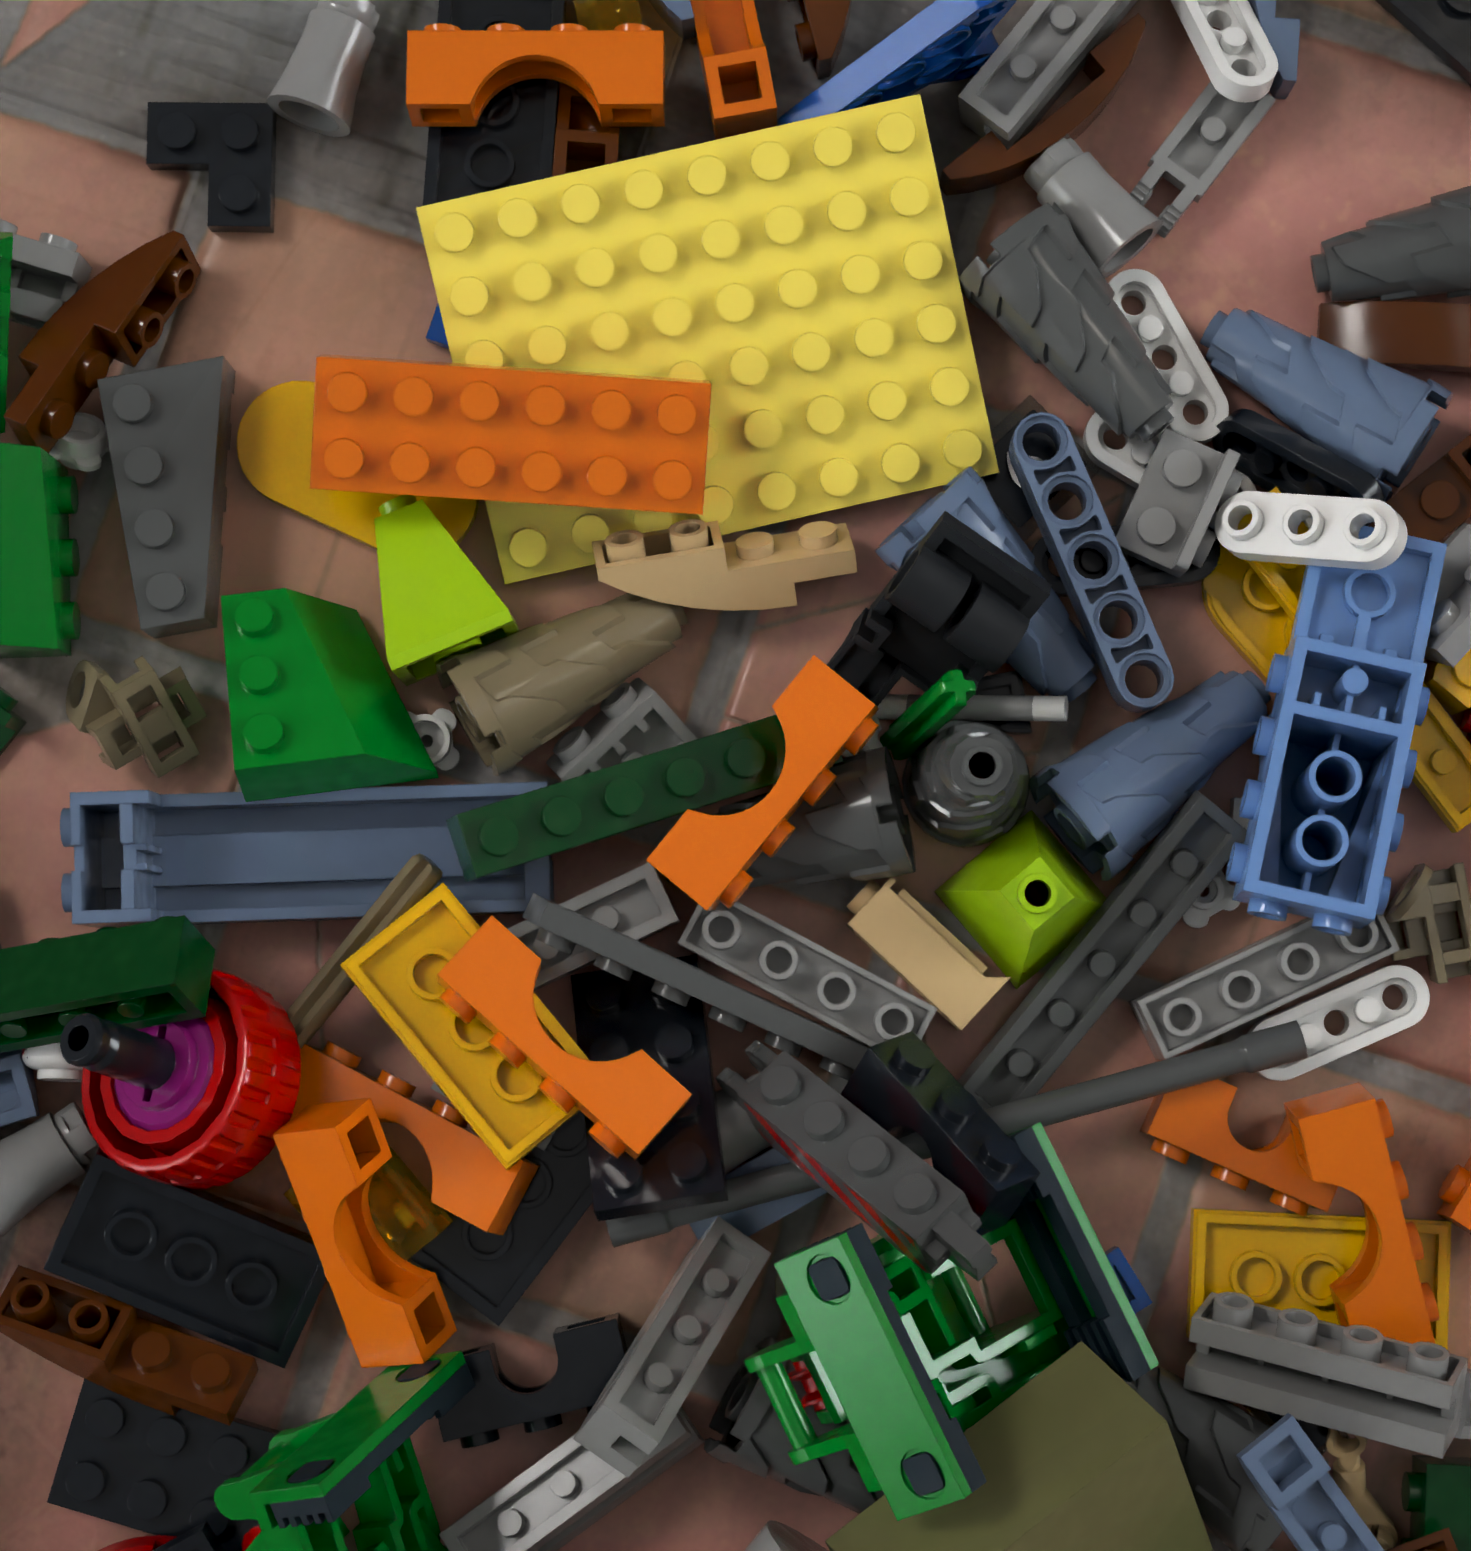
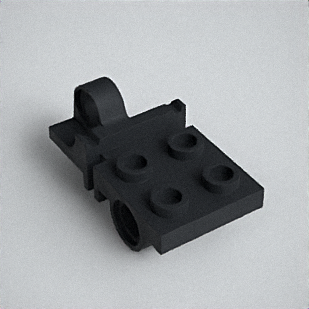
M944 511L872 603L870 609L865 608L856 619L845 641L827 663V666L877 707L901 677H904L926 692L948 670L958 669L962 670L965 680L974 681L977 691L979 681L988 670L992 673L997 671L1013 653L1024 636L1030 619L1050 596L1052 585L954 516Z

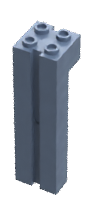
M547 781L366 787L246 802L242 792L158 794L150 790L70 792V808H63L61 811L60 835L64 847H74L75 871L63 874L61 883L62 906L65 912H72V924L96 928L123 927L154 921L163 916L177 917L183 915L193 925L362 919L408 860L420 853L431 859L443 872L442 878L431 891L441 883H444L470 915L524 914L533 893L555 902L552 855L465 882L446 820L456 814L540 789L550 784Z

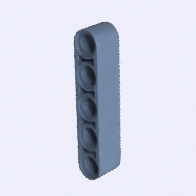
M1045 412L1030 414L1021 420L1011 438L1008 451L1011 465L1112 698L1118 706L1128 712L1142 713L1150 711L1163 702L1173 689L1174 674L1170 661L1068 427L1062 419L1054 414ZM1034 432L1047 434L1056 445V455L1045 461L1034 460L1025 452L1022 443L1023 438ZM1059 490L1072 492L1080 500L1082 507L1081 515L1071 520L1056 517L1049 509V495ZM1085 548L1097 550L1106 560V574L1098 579L1083 577L1074 566V554ZM1108 607H1118L1126 611L1132 622L1130 635L1126 638L1117 639L1105 634L1099 622L1100 612ZM1141 665L1153 671L1158 683L1153 697L1139 698L1130 693L1125 683V675L1129 667Z

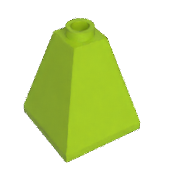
M402 495L385 502L378 508L381 516L375 518L374 523L386 657L391 671L406 686L437 674L436 663L452 654L468 653L520 631L509 609L422 499L416 501L413 495Z
M1032 810L1023 816L1007 833L997 838L934 891L1005 977H1011L1009 981L1016 989L1062 952L1106 900L1104 894ZM1030 882L1035 884L1042 894V905L1040 907L1031 905L1025 898V889Z

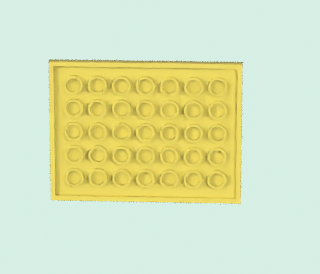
M920 94L416 207L452 363L709 380L712 383L703 515L485 500L504 584L594 565L595 558L592 542L605 540L607 536L617 531L636 530L646 533L669 529L671 525L682 520L698 519L705 523L718 521L722 536L947 485L955 476L969 466L980 477L999 473Z

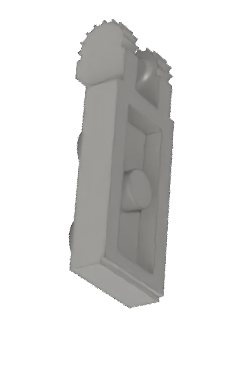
M1210 81L1152 156L1147 165L1150 168L1130 193L1135 200L1144 206L1152 196L1153 189L1162 177L1181 190L1173 203L1167 205L1158 218L1163 221V224L1157 234L1165 238L1193 201L1199 202L1276 101L1274 97L1267 93L1263 98L1254 102H1236L1221 95Z

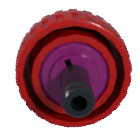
M212 969L206 1017L134 1029L105 1018L101 1019L90 1013H82L72 1018L61 1034L60 1048L62 1056L67 1063L83 1067L82 1104L88 1128L94 1140L109 1159L114 1160L118 1166L157 1182L193 1189H207L212 1186L230 1183L245 1175L272 1151L276 1145L273 1134L290 1121L297 1102L301 1081V1053L296 1031L287 1012L263 988L222 970Z

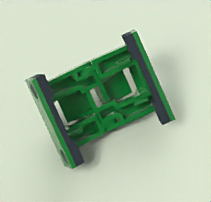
M1041 1122L1007 1135L1038 1169L1040 1175L1007 1224L982 1235L989 1242L990 1246L1004 1239L1038 1310L989 1327L961 1268L947 1259L933 1274L925 1273L886 1241L884 1237L877 1235V1237L870 1240L862 1223L807 1247L798 1249L774 1263L786 1289V1292L775 1299L793 1336L744 1359L745 1366L749 1373H757L792 1445L788 1455L793 1465H799L848 1449L868 1492L883 1491L897 1521L964 1499L985 1484L987 1480L964 1432L1080 1341L1086 1344L1125 1382H1132L1159 1365L1153 1349ZM790 1359L795 1370L787 1374L782 1362ZM791 1381H801L806 1391L801 1400ZM812 1405L821 1424H837L846 1419H849L850 1423L817 1436L804 1408Z
M462 1350L434 1354L424 1364L388 1366L337 1412L299 1427L280 1431L269 1442V1450L240 1477L229 1478L219 1485L214 1492V1501L218 1510L225 1517L231 1520L253 1519L258 1521V1526H253L245 1533L242 1541V1550L349 1551L344 1537L350 1531L340 1516L354 1503L360 1521L352 1530L358 1551H449L446 1545L443 1546L440 1542L441 1537L439 1534L441 1531L410 1436L426 1420H430L434 1416L436 1419L444 1417L476 1386Z

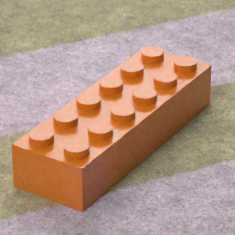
M322 354L316 356L310 489L703 515L712 383L709 380Z

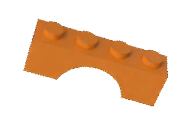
M690 0L715 140L777 126V103L767 50L762 39L754 0Z
M447 23L430 24L425 26L423 30H407L406 107L412 127H476L486 105L501 90L523 80L539 78L559 81L577 90L591 104L602 127H665V44L663 30H652L650 27L638 23L621 24L616 26L614 30H588L585 26L574 23L557 24L551 27L550 30H525L519 25L510 23L494 24L489 26L487 30H461L459 27Z
M815 655L811 657L772 705L783 729L786 750L783 769L772 790L756 805L735 814L710 815L687 809L646 859L648 863L706 911L715 910L720 902L730 909L754 880L746 872L762 851L770 858L777 853L796 828L788 822V819L803 801H806L813 807L825 795L837 779V776L829 769L845 750H848L855 756L879 727L871 719L879 708Z
M491 915L437 974L438 984L445 989L439 999L464 1023L469 1024L476 1017L495 1035L488 1043L513 1067L518 1069L526 1062L544 1078V1081L538 1088L558 1108L568 1114L575 1106L594 1123L588 1133L607 1152L618 1159L625 1151L636 1160L688 1102L692 1094L642 1049L616 1060L590 1061L573 1056L558 1047L543 1030L534 1007L533 993L541 970L542 959Z
M328 1040L323 1050L304 1044L300 1049V1089L290 1120L308 1105L371 1097L380 1124L395 1123L403 1126L423 1146L432 1170L431 1202L485 1232L504 1235L539 1165L523 1157L506 1171L475 1131L466 1127L467 1121L451 1104L437 1098L432 1108L411 1098L416 1089L415 1085L383 1069L377 1079L357 1069L362 1057Z
M1357 1082L1285 1102L1284 1107L1299 1165L1313 1182L1337 1185L1356 1194L1364 1209L1366 1230L1360 1253L1352 1266L1329 1285L1339 1325L1345 1327L1351 1325L1369 1326L1380 1331L1384 1337L1411 1344L1416 1342L1435 1343L1430 1322L1439 1320L1438 1307L1430 1285L1427 1282L1420 1283L1415 1262L1424 1259V1250L1415 1224L1412 1221L1405 1222L1400 1200L1409 1198V1189L1399 1161H1390L1385 1139L1394 1136V1128L1385 1101L1382 1098L1375 1100Z
M371 1097L308 1105L273 1134V1138L361 1368L424 1364L457 1331L437 1274L417 1267L398 1255L381 1236L372 1218L368 1197L370 1182L374 1173L393 1156Z

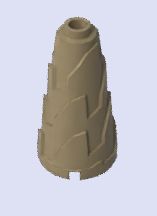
M626 593L602 605L564 615L546 624L540 623L525 628L468 653L452 654L436 663L435 667L443 689L454 684L459 695L454 697V700L449 702L483 763L486 767L491 766L493 775L498 777L514 769L516 763L523 760L524 756L557 736L583 715L585 711L607 698L628 677L674 649L676 646L673 642L682 638L680 627L687 624L688 619L682 606L660 603Z

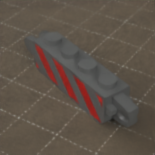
M755 1040L745 1049L750 1063L760 1072L750 1083L740 1074L727 1067L716 1077L724 1092L747 1112L755 1129L773 1148L880 1236L884 1237L886 1241L925 1273L933 1274L949 1259L979 1282L998 1263L996 1257L991 1253L992 1248L989 1242L976 1232L982 1225V1222L972 1211L965 1193L785 1050L777 1055L760 1041Z

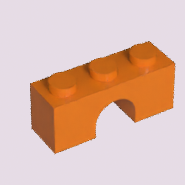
M1217 1079L1153 1098L1140 1129V1132L1155 1138L1150 1150L1185 1165L1190 1154L1200 1157L1214 1164L1210 1176L1246 1191L1250 1180L1273 1189L1269 1202L1303 1217L1306 1216L1310 1206L1328 1212L1338 1186L1313 1182L1299 1165L1287 1115H1285L1278 1134L1270 1143L1260 1148L1247 1149L1234 1139L1228 1126V1111L1238 1089L1237 1087Z

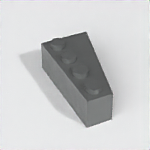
M224 356L97 379L140 628L155 639L217 627L223 546L221 545L223 512H226L227 487L225 486L227 453L230 450L232 428L230 423L232 394H234L236 373Z

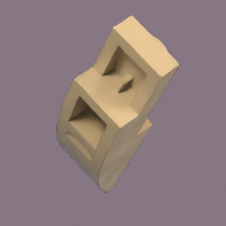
M688 519L674 523L669 529L646 533L636 530H622L610 534L605 540L592 542L598 581L646 599L696 609L739 611L798 606L795 583L858 572L855 548L846 522L834 524L828 521H816L803 525L798 531L774 535L767 532H750L741 535L736 541L723 543L718 521L705 523L698 519Z

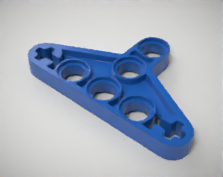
M1017 0L934 1L785 112L778 119V125L907 97L930 84L959 81L976 75L999 46L992 30Z

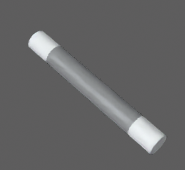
M887 694L878 705L879 710L876 712L878 720H896L922 695ZM974 695L967 701V705L951 720L1066 722L1069 712L1068 697Z

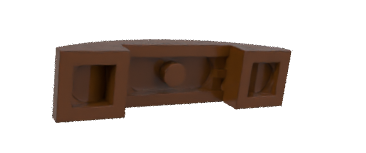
M1137 13L1089 52L1083 71L1092 82L1007 150L996 135L990 131L942 170L939 182L940 189L945 195L971 193L1015 179L1025 174L1028 167L1051 145L1063 138L1069 139L1071 137L1075 140L1104 110L1124 80L1146 25V21L1142 16Z
M1354 301L1321 303L1319 305L1317 338L1343 350H1349L1366 359L1369 357L1393 368L1471 373V304L1417 301Z

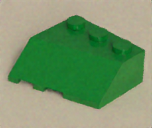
M0 442V659L71 656V640H78L81 632L79 605L76 601L70 602V577H77L80 567L77 540L75 538L69 539V514H76L78 510L77 481L75 476H68V469L41 447Z
M287 588L221 596L234 771L246 802L439 778L438 772L356 609Z

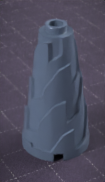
M1234 308L1229 315L1218 311L1210 321L1200 341V344L1209 348L1205 359L1211 362L1210 365L1213 370L1269 408L1270 413L1288 425L1296 434L1373 475L1380 485L1385 502L1392 497L1393 492L1391 491L1392 487L1383 481L1386 480L1397 488L1400 487L1440 423L1439 420L1434 418L1440 407L1447 410L1453 397L1451 391L1430 378L1425 382L1413 375L1400 372L1369 357L1366 359L1349 350H1343L1313 335L1308 337L1253 310L1244 312Z
M971 466L960 472L947 485H944V493L941 491L935 497H930L875 550L887 566L898 571L940 516L946 511L1046 580L1034 564L1035 556L994 502L984 480ZM1051 587L1050 596L1032 616L1024 636L1005 663L1010 664L1041 696H1045L1046 693L1049 696H1067L1068 703L1079 697L1097 679V676L1091 671L1096 661L1091 656L1093 652L1090 645L1071 621L1069 613Z
M1220 671L1183 696L1168 701L1148 711L1134 721L1108 732L1061 762L1042 768L1029 780L1033 799L1037 804L1050 795L1056 807L1043 816L1050 828L1067 850L1090 873L1094 874L1104 867L1100 872L1101 880L1109 881L1123 871L1126 865L1134 859L1132 856L1167 825L1195 790L1199 791L1206 784L1216 768L1256 733L1260 717L1268 716L1266 704L1271 700L1270 694L1266 691V686L1251 671H1246L1243 674L1235 671L1224 674Z

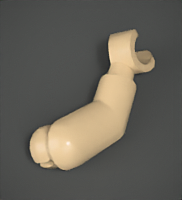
M1329 1428L1326 1448L1331 1455L1337 1457L1333 1463V1480L1382 1548L1388 1550L1395 1547L1398 1541L1397 1529L1366 1486L1365 1462L1360 1458V1454L1365 1450L1367 1438L1356 1436V1438L1347 1439L1342 1437L1337 1430Z

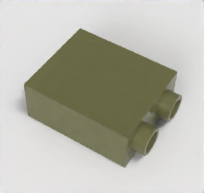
M1082 1341L964 1432L987 1480L985 1484L964 1499L897 1521L884 1494L825 1541L830 1551H1213L1167 1420Z

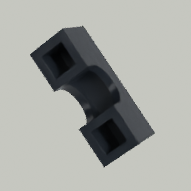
M913 1031L869 1047L841 1092L844 1098L896 1139L915 1132L924 1139L931 1153L933 1168L965 1193L972 1211L980 1218L982 1225L976 1232L981 1236L1007 1224L1040 1175L1038 1169L1021 1152L1018 1145L1000 1129L977 1103L974 1096L963 1088L936 1058L933 1051Z
M619 1313L556 1328L553 1338L558 1356L557 1371L549 1381L538 1386H521L507 1378L499 1365L494 1343L462 1351L476 1386L444 1417L438 1418L443 1442L460 1438L462 1448H471L499 1440L498 1429L523 1423L525 1433H532L563 1424L561 1413L586 1408L587 1414H589L628 1350Z

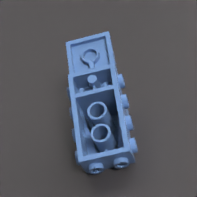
M1363 526L1359 532V539L1370 536L1374 528ZM1408 535L1405 549L1400 557L1391 565L1378 570L1306 565L1289 646L1286 648L1284 655L1274 653L1267 676L1266 691L1276 693L1272 713L1268 717H1260L1255 733L1252 754L1259 755L1258 780L1247 779L1239 809V817L1249 819L1244 844L1234 842L1226 870V880L1236 883L1232 900L1248 903V914L1275 921H1286L1287 913L1313 918V929L1341 936H1351L1352 928L1362 929L1373 922L1376 915L1382 916L1384 914L1391 889V877L1384 876L1389 851L1396 852L1404 825V814L1397 812L1401 789L1409 788L1417 762V751L1410 749L1414 726H1421L1424 721L1430 698V688L1423 686L1427 664L1423 662L1447 544Z

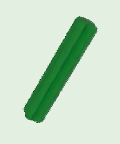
M948 670L889 725V729L880 737V743L883 747L887 746L888 750H891L894 760L901 761L907 759L967 705V701L976 694L974 681L965 680L962 670Z

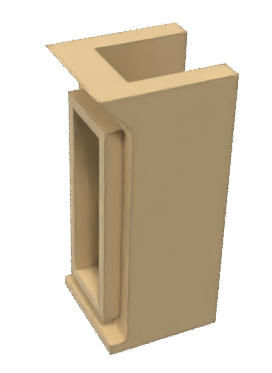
M893 877L882 887L874 880H870L846 906L855 914L846 926L923 999L938 1008L937 1012L955 1029L962 1030L1011 977H984L982 974L988 967L904 888L898 894L890 889L896 882Z

